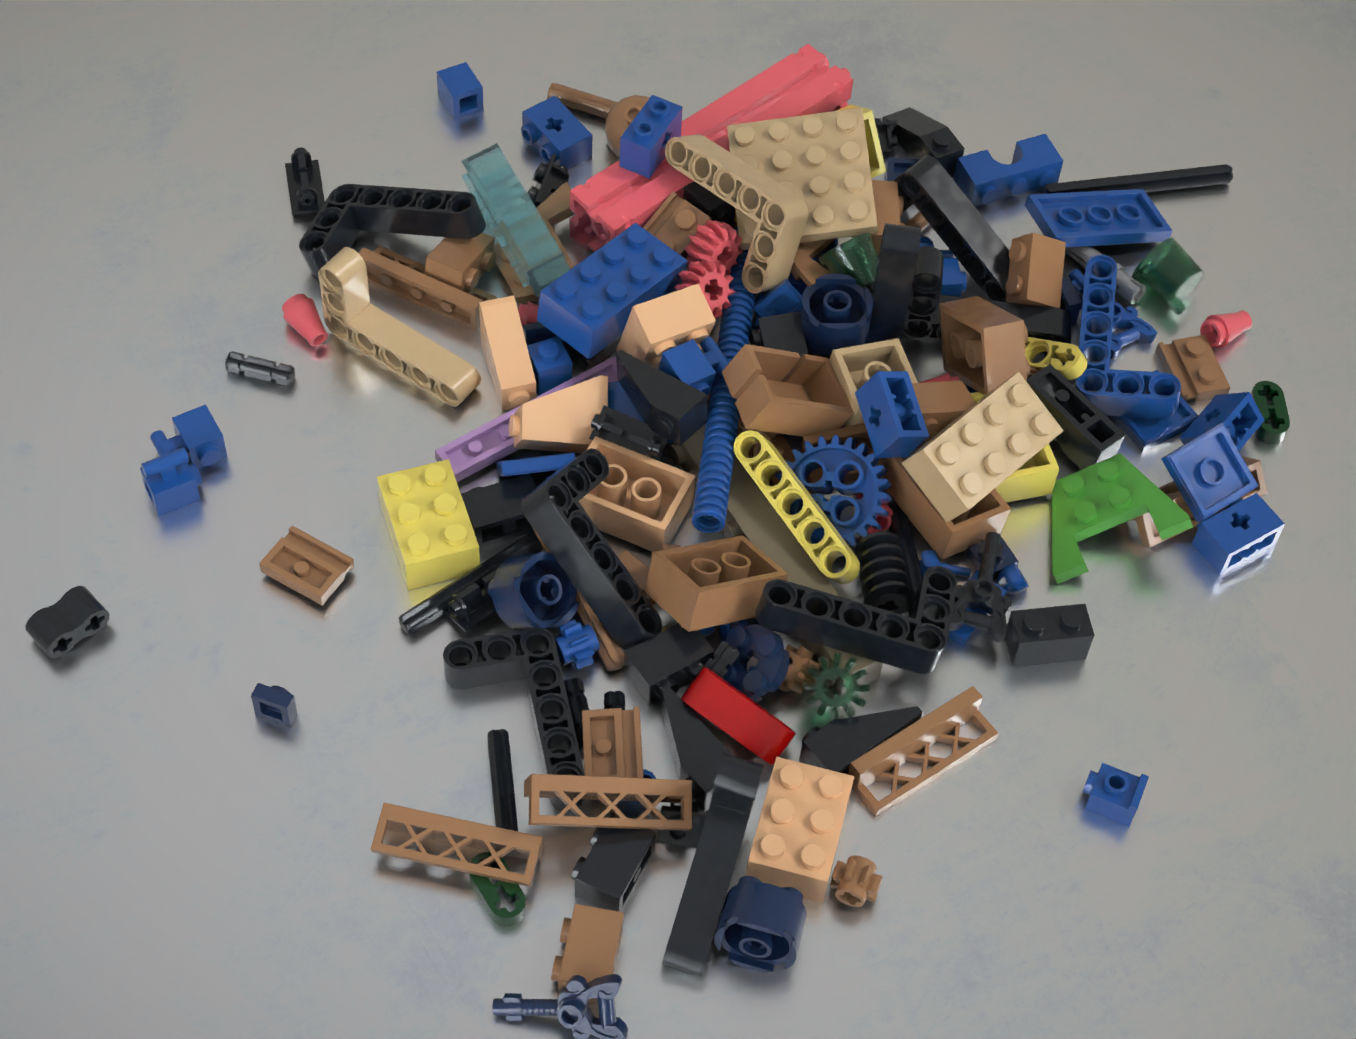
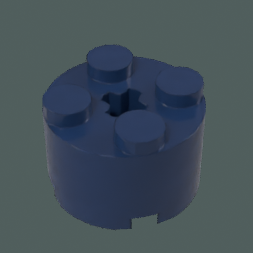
M845 274L822 275L816 279L813 285L805 288L802 295L800 321L809 352L831 355L835 349L863 345L866 342L873 310V297L870 290L866 286L863 289L856 284L855 278Z
M535 552L508 558L499 566L494 578L488 584V594L493 600L496 612L513 630L533 627L544 629L560 627L570 621L578 609L579 601L576 602L577 588L550 552Z
M753 876L741 877L738 884L727 892L714 937L715 946L720 951L722 945L729 952L728 960L749 970L773 972L775 965L785 964L784 969L791 967L797 957L807 917L806 908L802 903V893L792 887L781 888L763 883Z

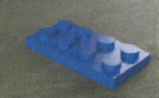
M1144 189L1028 195L1025 202L1026 209L1043 235L1066 242L1065 247L1164 242L1169 240L1173 232Z

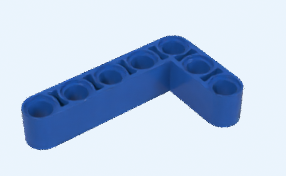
M1106 255L1091 257L1087 261L1085 268L1079 349L1087 359V368L1081 376L1076 378V388L1107 416L1167 419L1174 416L1179 408L1181 383L1176 376L1164 372L1110 369L1117 264L1113 258Z

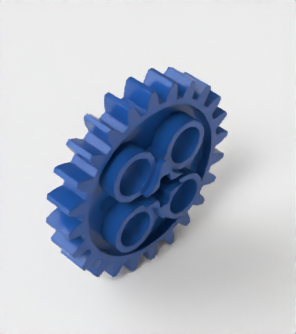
M838 435L833 436L831 444H828L823 436H819L818 447H814L807 440L805 441L806 452L802 454L798 450L793 449L792 452L796 460L793 463L786 461V463L808 491L829 495L832 494L833 488H835L841 494L832 495L830 501L821 494L810 495L845 542H849L855 548L858 544V537L862 536L864 538L870 535L868 532L870 527L881 530V525L876 521L877 516L889 515L881 507V504L891 502L892 498L882 492V490L888 489L892 485L888 479H880L888 471L883 465L875 466L880 458H876L874 453L867 456L869 448L864 443L856 448V441L851 437L842 445V440ZM815 469H823L822 478L816 483H809L810 473ZM853 470L859 471L858 480L854 484L844 485V478L848 472ZM776 473L775 477L781 480L782 473ZM863 494L862 499L847 497L849 495ZM797 499L791 504V515L801 511L803 507L802 499ZM848 506H854L855 514L853 518L842 522L840 515L843 509ZM823 527L815 529L812 533V544H816L823 539Z

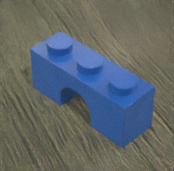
M1045 133L1017 141L1011 164L997 162L988 150L959 157L953 180L976 207L1044 188L1047 184L1058 183L1064 160Z

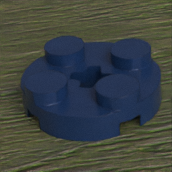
M759 624L745 627L735 626L730 629L725 641L734 646L740 653L732 666L730 664L727 665L726 669L729 671L723 679L754 702L762 700L760 696L765 695L768 691L775 692L787 675L790 659L788 651L784 649L782 642L784 640L776 632ZM754 656L758 663L756 667L750 666L747 672V663Z

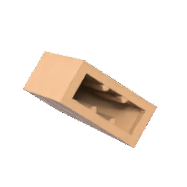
M514 295L479 302L481 349L502 411L515 409L536 397V380Z
M600 375L523 403L509 419L508 432L509 436L514 437V448L583 453L592 442L589 439L593 428H591L592 420L596 414L600 415L604 405L608 407V376Z

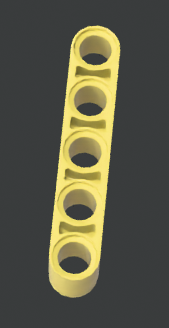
M749 430L739 434L734 442V453L737 459L818 569L836 583L848 584L854 581L860 571L858 558L775 446L756 431ZM760 443L761 450L759 454L749 458L748 452L752 445ZM776 471H781L782 478L780 482L775 486H770V476ZM797 499H802L803 507L801 511L791 515V504ZM823 527V539L816 544H812V533L815 529ZM845 556V568L839 573H833L832 565L835 559Z

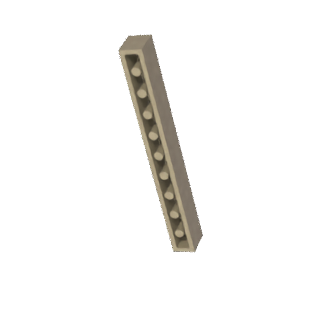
M705 424L681 446L674 442L666 444L670 456L675 458L676 465H681L685 472L696 476L694 491L697 489ZM734 455L726 523L723 528L725 537L730 538L741 535L746 537L788 573L787 581L839 596L827 577L818 569L737 459L736 455ZM800 639L801 646L813 652V657L820 666V672L826 684L829 686L833 685L840 697L880 678L883 663Z

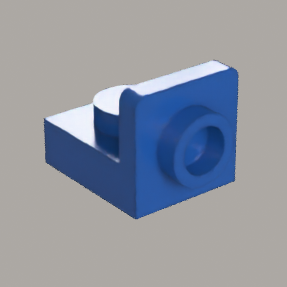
M785 278L766 295L761 293L756 297L753 308L755 316L758 319L800 312L802 295Z

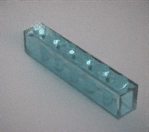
M496 143L462 160V164L467 172L462 178L469 192L475 196L489 228L493 230L512 268L519 266L514 270L522 286L530 285L534 294L538 297L542 289L565 274L570 268L563 252L499 145Z

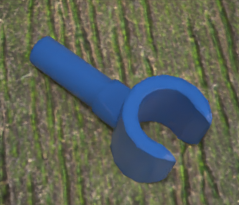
M926 550L921 553L922 560H919L923 576L927 569L934 566L947 568L954 575L970 577L971 568L940 563L939 557L934 550Z

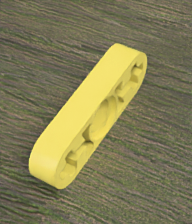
M1028 337L1025 343V355L1029 365L1038 370L1051 364L1067 380H1073L1081 376L1087 368L1086 357L1079 347L1074 344ZM1044 351L1048 352L1041 362L1032 363L1037 354Z

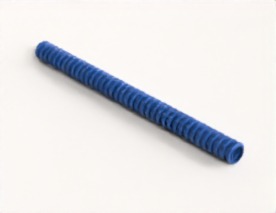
M743 250L736 259L739 265L731 267L730 276L734 279L728 285L736 293L727 297L732 306L722 309L717 346L729 363L745 344H749L750 340L749 331L752 325L756 293L749 292L742 282V270L749 250ZM716 369V375L710 392L708 421L705 424L692 515L694 528L703 533L710 534L723 530L726 523L735 455L734 442L737 438L740 417L735 405L737 400L732 398L725 380L722 379Z

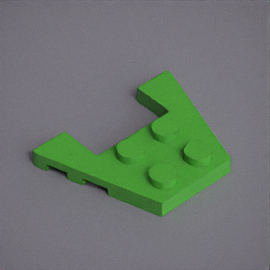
M1120 453L1057 480L1052 491V573L1057 584L1089 571L1077 545L1079 541L1145 513L1150 514L1161 540L1193 528L1189 515Z

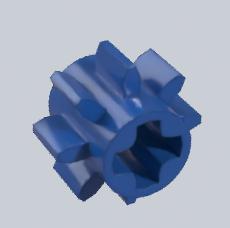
M575 619L558 627L560 634L554 639L560 663L562 665L570 663L571 667L575 666L577 670L593 664L592 655L600 650L593 628L589 624L582 626Z

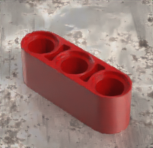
M706 667L702 668L681 697L687 705L773 766L776 756H781L796 735V732Z

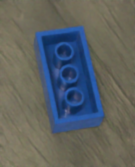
M634 223L540 291L537 321L587 359H591L622 335L633 306L678 291L674 286L683 282L678 273L686 270L688 260L637 223Z

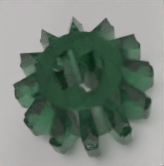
M841 653L834 654L833 668L825 656L820 657L818 660L823 672L814 667H809L807 673L817 680L816 682L803 683L804 689H815L816 695L807 698L806 702L808 705L814 704L819 700L822 702L817 710L819 716H823L829 707H832V720L840 719L841 706L849 718L855 716V709L851 701L858 706L864 707L867 701L857 695V692H868L871 690V685L858 684L857 680L865 677L868 674L867 670L862 669L854 674L852 669L857 663V659L854 657L847 661L845 667H842L843 658ZM841 677L845 681L842 687H846L847 690L845 694L839 693L833 696L829 692L832 687H828L829 680L834 681Z

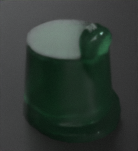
M870 233L850 239L819 257L820 264H826L831 274L851 276L856 279V284L863 289L865 286L867 288L874 286L879 255Z
M1172 237L1160 243L1143 258L1134 270L1132 278L1141 284L1146 283L1166 299L1172 311L1176 315H1180L1186 310L1182 300L1197 287L1204 276V271Z

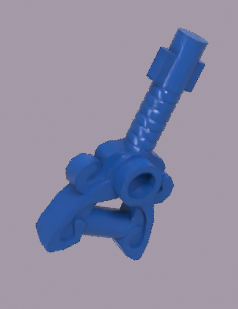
M1074 269L1069 273L1068 277L1075 290H1079L1083 295L1085 276L1078 269ZM1117 302L1114 304L1110 359H1116L1121 347L1136 340L1139 343L1151 344L1157 336V331L1150 324L1137 317L1138 310L1131 306L1123 308ZM1127 328H1128V330H1125V331H1123V332H1121V333H1118V334H1116V335L1113 333L1114 330H1116V329H1127Z

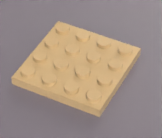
M862 108L727 125L730 153L800 196L806 202L808 219L800 243L878 233ZM736 209L738 235L743 239L740 248L742 250H749L758 222Z

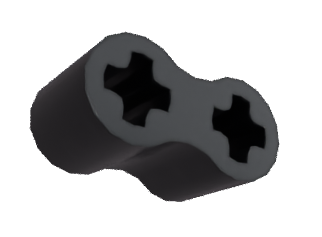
M76 586L67 591L55 604L35 612L27 621L25 628L50 658L55 659L67 654L80 640L102 630L107 624L110 614L85 586Z

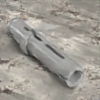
M1092 246L1065 247V253L1084 268H1086L1087 261L1091 257L1102 255ZM1116 263V292L1122 295L1129 303H1137L1143 297L1146 287L1125 272V267Z

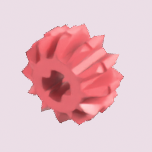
M708 219L704 226L697 225L695 235H689L691 242L684 248L688 253L686 260H688L687 264L702 260H712L715 264L726 266L725 275H730L733 265H739L736 259L743 252L739 247L743 239L731 225Z
M702 260L688 264V270L678 273L683 281L682 284L674 286L675 289L681 290L699 284L714 318L722 316V309L732 306L727 297L736 293L733 289L729 288L728 284L734 278L730 275H725L726 266L715 264L712 260Z

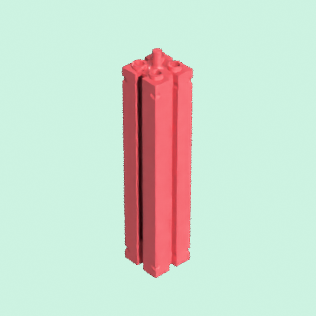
M807 44L800 48L798 53L790 54L683 120L681 136L700 134L730 152L727 125L839 110L848 106L847 100L851 99L854 79L851 78L850 72L846 68L840 69L836 65L829 68L827 57L810 44ZM666 157L650 179L620 167V160L587 179L584 185L579 184L570 190V210L576 215L569 218V237L586 252L590 250L595 252L634 223L643 228L673 191L683 199L684 187L694 181L673 168L668 163Z

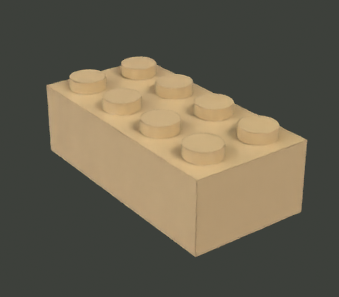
M1018 372L982 397L904 460L902 465L947 523L970 510L1062 433L1063 429L1020 372Z

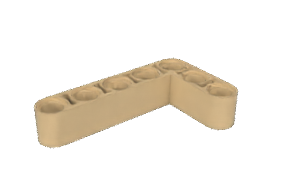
M703 135L680 136L668 140L665 146V156L673 168L758 222L742 270L744 287L753 294L772 290L785 278L788 280L808 219L806 202L800 196Z
M350 247L342 248L319 270L324 320L328 329L335 336L452 407H457L481 383L479 372L469 362L370 303L366 263L354 249Z

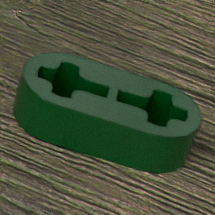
M1260 381L1254 385L1251 391V396L1264 418V422L1255 431V435L1267 444H1278L1283 441L1290 427L1282 388L1276 383ZM1266 399L1271 401L1270 406H1267ZM1268 419H1271V424H1267Z
M490 852L478 854L472 859L471 863L478 864L491 856ZM501 858L500 860L505 866L506 870L510 871L505 861ZM496 862L488 866L500 869ZM469 874L473 889L496 924L510 927L522 921L526 912V898L519 884L495 879L496 883L492 885L487 877ZM500 894L504 895L508 903L514 902V911L509 912L506 908L500 909Z

